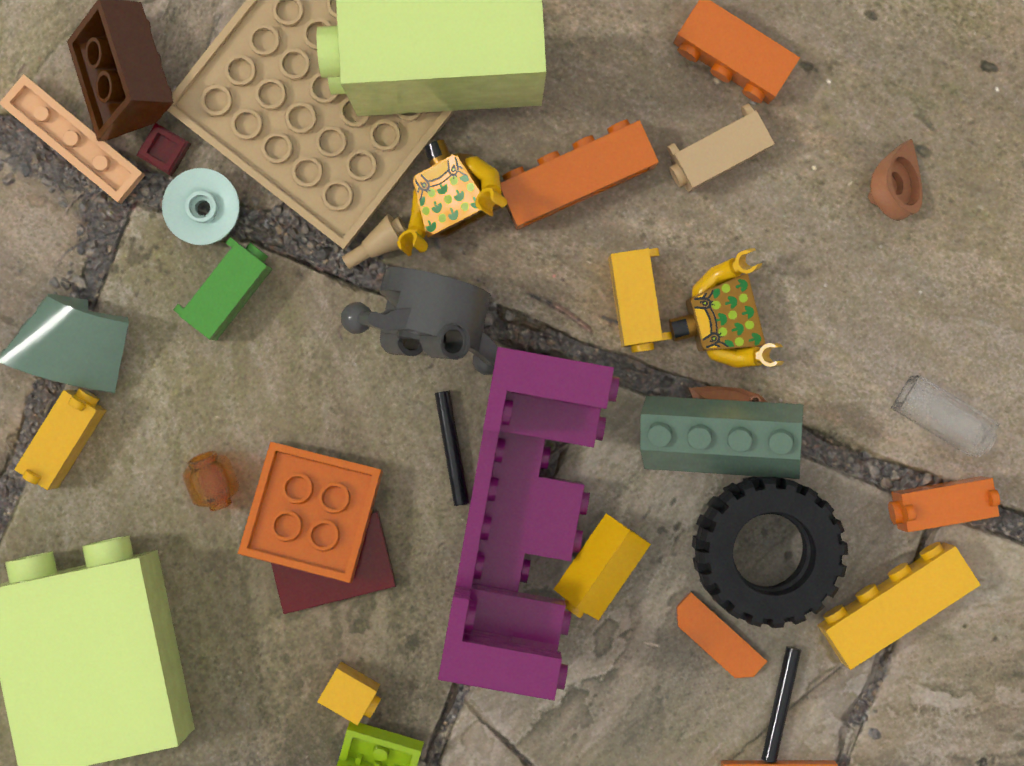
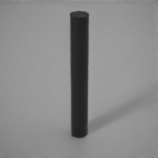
M450 390L435 393L453 503L454 506L469 504Z
M786 646L761 757L762 760L771 763L777 762L801 650L794 647Z

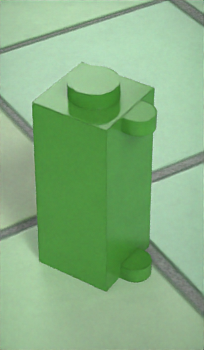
M231 237L226 241V244L231 249L184 308L182 305L177 304L173 309L183 320L209 340L214 341L219 339L272 271V268L264 263L268 258L264 252L252 243H249L245 248Z

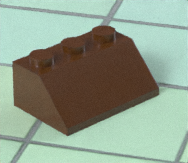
M97 0L67 40V44L97 141L105 142L155 124L174 102L172 90L167 83L162 68L161 56L157 52L151 34L150 22L146 18L142 3L127 0Z

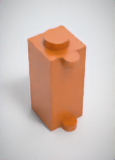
M978 476L892 491L893 501L888 504L892 523L894 525L897 524L899 530L914 532L999 517L998 505H1000L1001 500L999 492L995 490L993 478Z

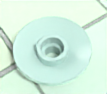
M207 168L190 169L176 176L166 188L162 200L163 217L170 231L179 239L193 245H209L225 238L235 227L240 212V201L233 184L224 175ZM202 202L210 204V211L206 215L198 213V206Z

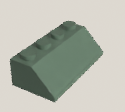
M646 396L640 420V451L644 469L800 479L804 404Z

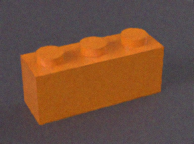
M711 0L698 1L673 44L679 47L677 50L683 57L692 62L700 60L711 67L710 72L713 76L726 83H729L730 80L743 88L742 93L746 97L757 103L764 101L769 104L776 97L800 59L793 52Z

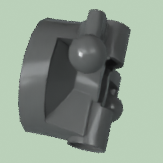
M388 267L385 268L380 287L381 295L387 297L384 312H371L370 308L365 304L354 302L347 305L341 313L343 327L352 334L363 333L370 327L381 330L380 343L382 348L389 354L416 356L424 350L426 355L431 358L458 360L470 351L474 354L473 365L475 370L483 375L493 374L498 347L483 332L491 294L482 288L427 271ZM402 339L406 340L405 345H403Z

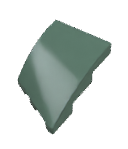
M47 294L38 305L37 311L33 316L25 321L19 329V333L7 348L0 352V363L48 380L115 393L129 325L128 317L88 311V300Z

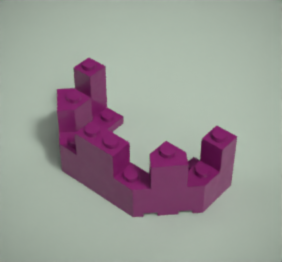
M503 347L497 348L482 441L438 680L555 701L556 690H564L568 665L561 664V652L557 650L560 635H568L571 612L565 611L566 605L564 600L518 592L520 582L527 583L531 560L524 559L525 553L571 562L572 553L580 552L583 530H577L579 514H587L590 493L584 492L585 485L582 482L539 475L540 468H548L551 447L544 444L545 439L594 448L595 440H603L606 417H601L600 411L601 408L607 409L608 401H616L620 378L613 377L614 367Z

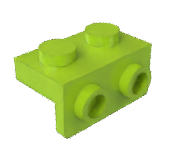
M350 721L336 766H417L424 741L360 722L357 726Z

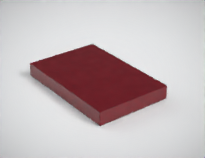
M379 511L372 512L352 584L271 563L283 614L396 587Z

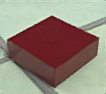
M155 123L136 156L172 177L191 143Z

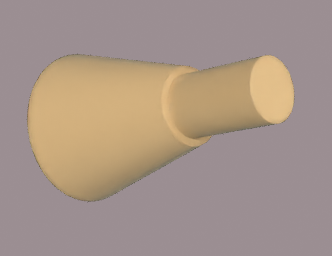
M387 214L361 242V245L342 256L345 265L352 269L369 257L373 258L399 250L397 246L398 238L408 229L404 221L399 216L394 219L390 214Z

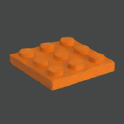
M270 441L237 554L352 584L383 471L374 467Z

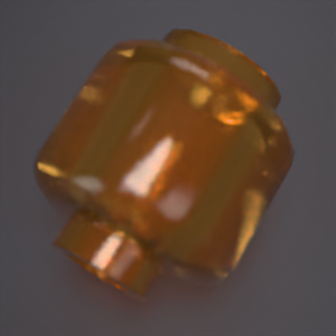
M208 451L188 460V467L184 470L182 477L192 503L198 507H209L210 511H217L229 506L232 503L231 497L237 493L240 487L229 458L225 455H217L216 451Z

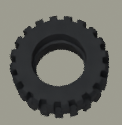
M752 476L743 478V482L738 484L731 483L724 487V492L718 497L713 496L707 503L709 508L704 516L700 514L696 523L699 526L697 535H693L692 547L695 549L694 567L699 573V580L704 589L729 614L758 627H761L762 624H767L771 628H783L785 622L791 621L796 625L806 621L805 615L811 611L818 614L825 608L822 601L827 596L834 598L839 590L838 587L834 586L837 577H844L847 568L846 565L842 564V555H848L847 542L842 541L841 533L845 530L841 520L836 519L832 514L834 512L832 506L827 501L822 500L818 493L811 488L784 478ZM775 514L785 517L799 530L803 544L801 560L794 573L785 581L769 587L755 585L747 581L735 565L733 558L735 540L743 526L751 519L760 515Z

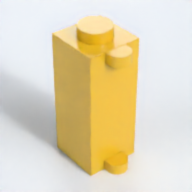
M659 248L612 253L608 257L621 347L631 346L632 353L655 350L654 342L672 339L671 332L662 333L651 264L652 257L660 256Z
M79 388L77 391L63 390L14 470L23 475L22 477L26 481L38 484L46 490L59 488L107 411L97 404L100 399L83 388Z
M606 513L553 590L565 599V608L579 618L585 613L599 621L651 544Z

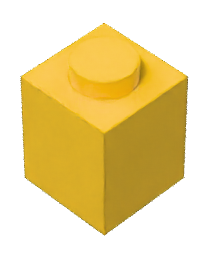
M340 662L317 702L358 726L363 715L369 719L371 718L382 698L376 695L380 684L345 663Z

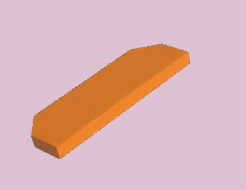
M691 591L677 605V626L734 678L754 677L768 662Z

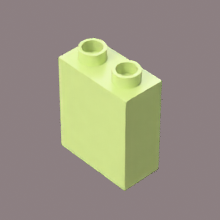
M336 0L337 26L317 27V56L321 78H328L331 95H347L357 116L542 106L546 79L542 0Z
M130 535L83 545L82 549L86 565L57 571L53 551L5 562L9 581L0 584V683L18 766H89L178 747L195 729L158 550L133 554Z

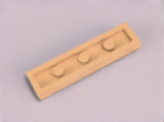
M23 74L0 101V105L118 203L122 204L145 176L141 170L106 141H97L94 131L26 75Z

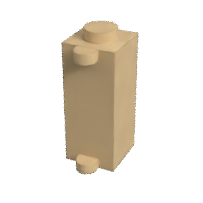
M747 103L741 107L744 117L680 151L675 143L667 146L671 156L670 160L673 164L669 167V170L677 186H684L689 193L768 151L775 143L757 110L754 111L751 105Z

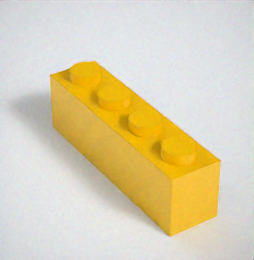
M935 542L920 551L921 557L910 565L902 563L888 572L889 578L877 586L873 583L862 588L856 593V600L845 607L842 604L835 606L823 615L825 620L817 626L842 664L852 670L981 585L956 546L945 542L942 544Z

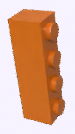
M628 119L620 121L607 128L609 134L595 140L593 135L584 137L572 144L574 150L560 156L558 151H554L537 160L539 166L527 171L523 167H518L505 173L502 176L504 181L500 183L501 195L507 199L506 207L516 230L655 169L659 161L640 120L632 124L629 123Z

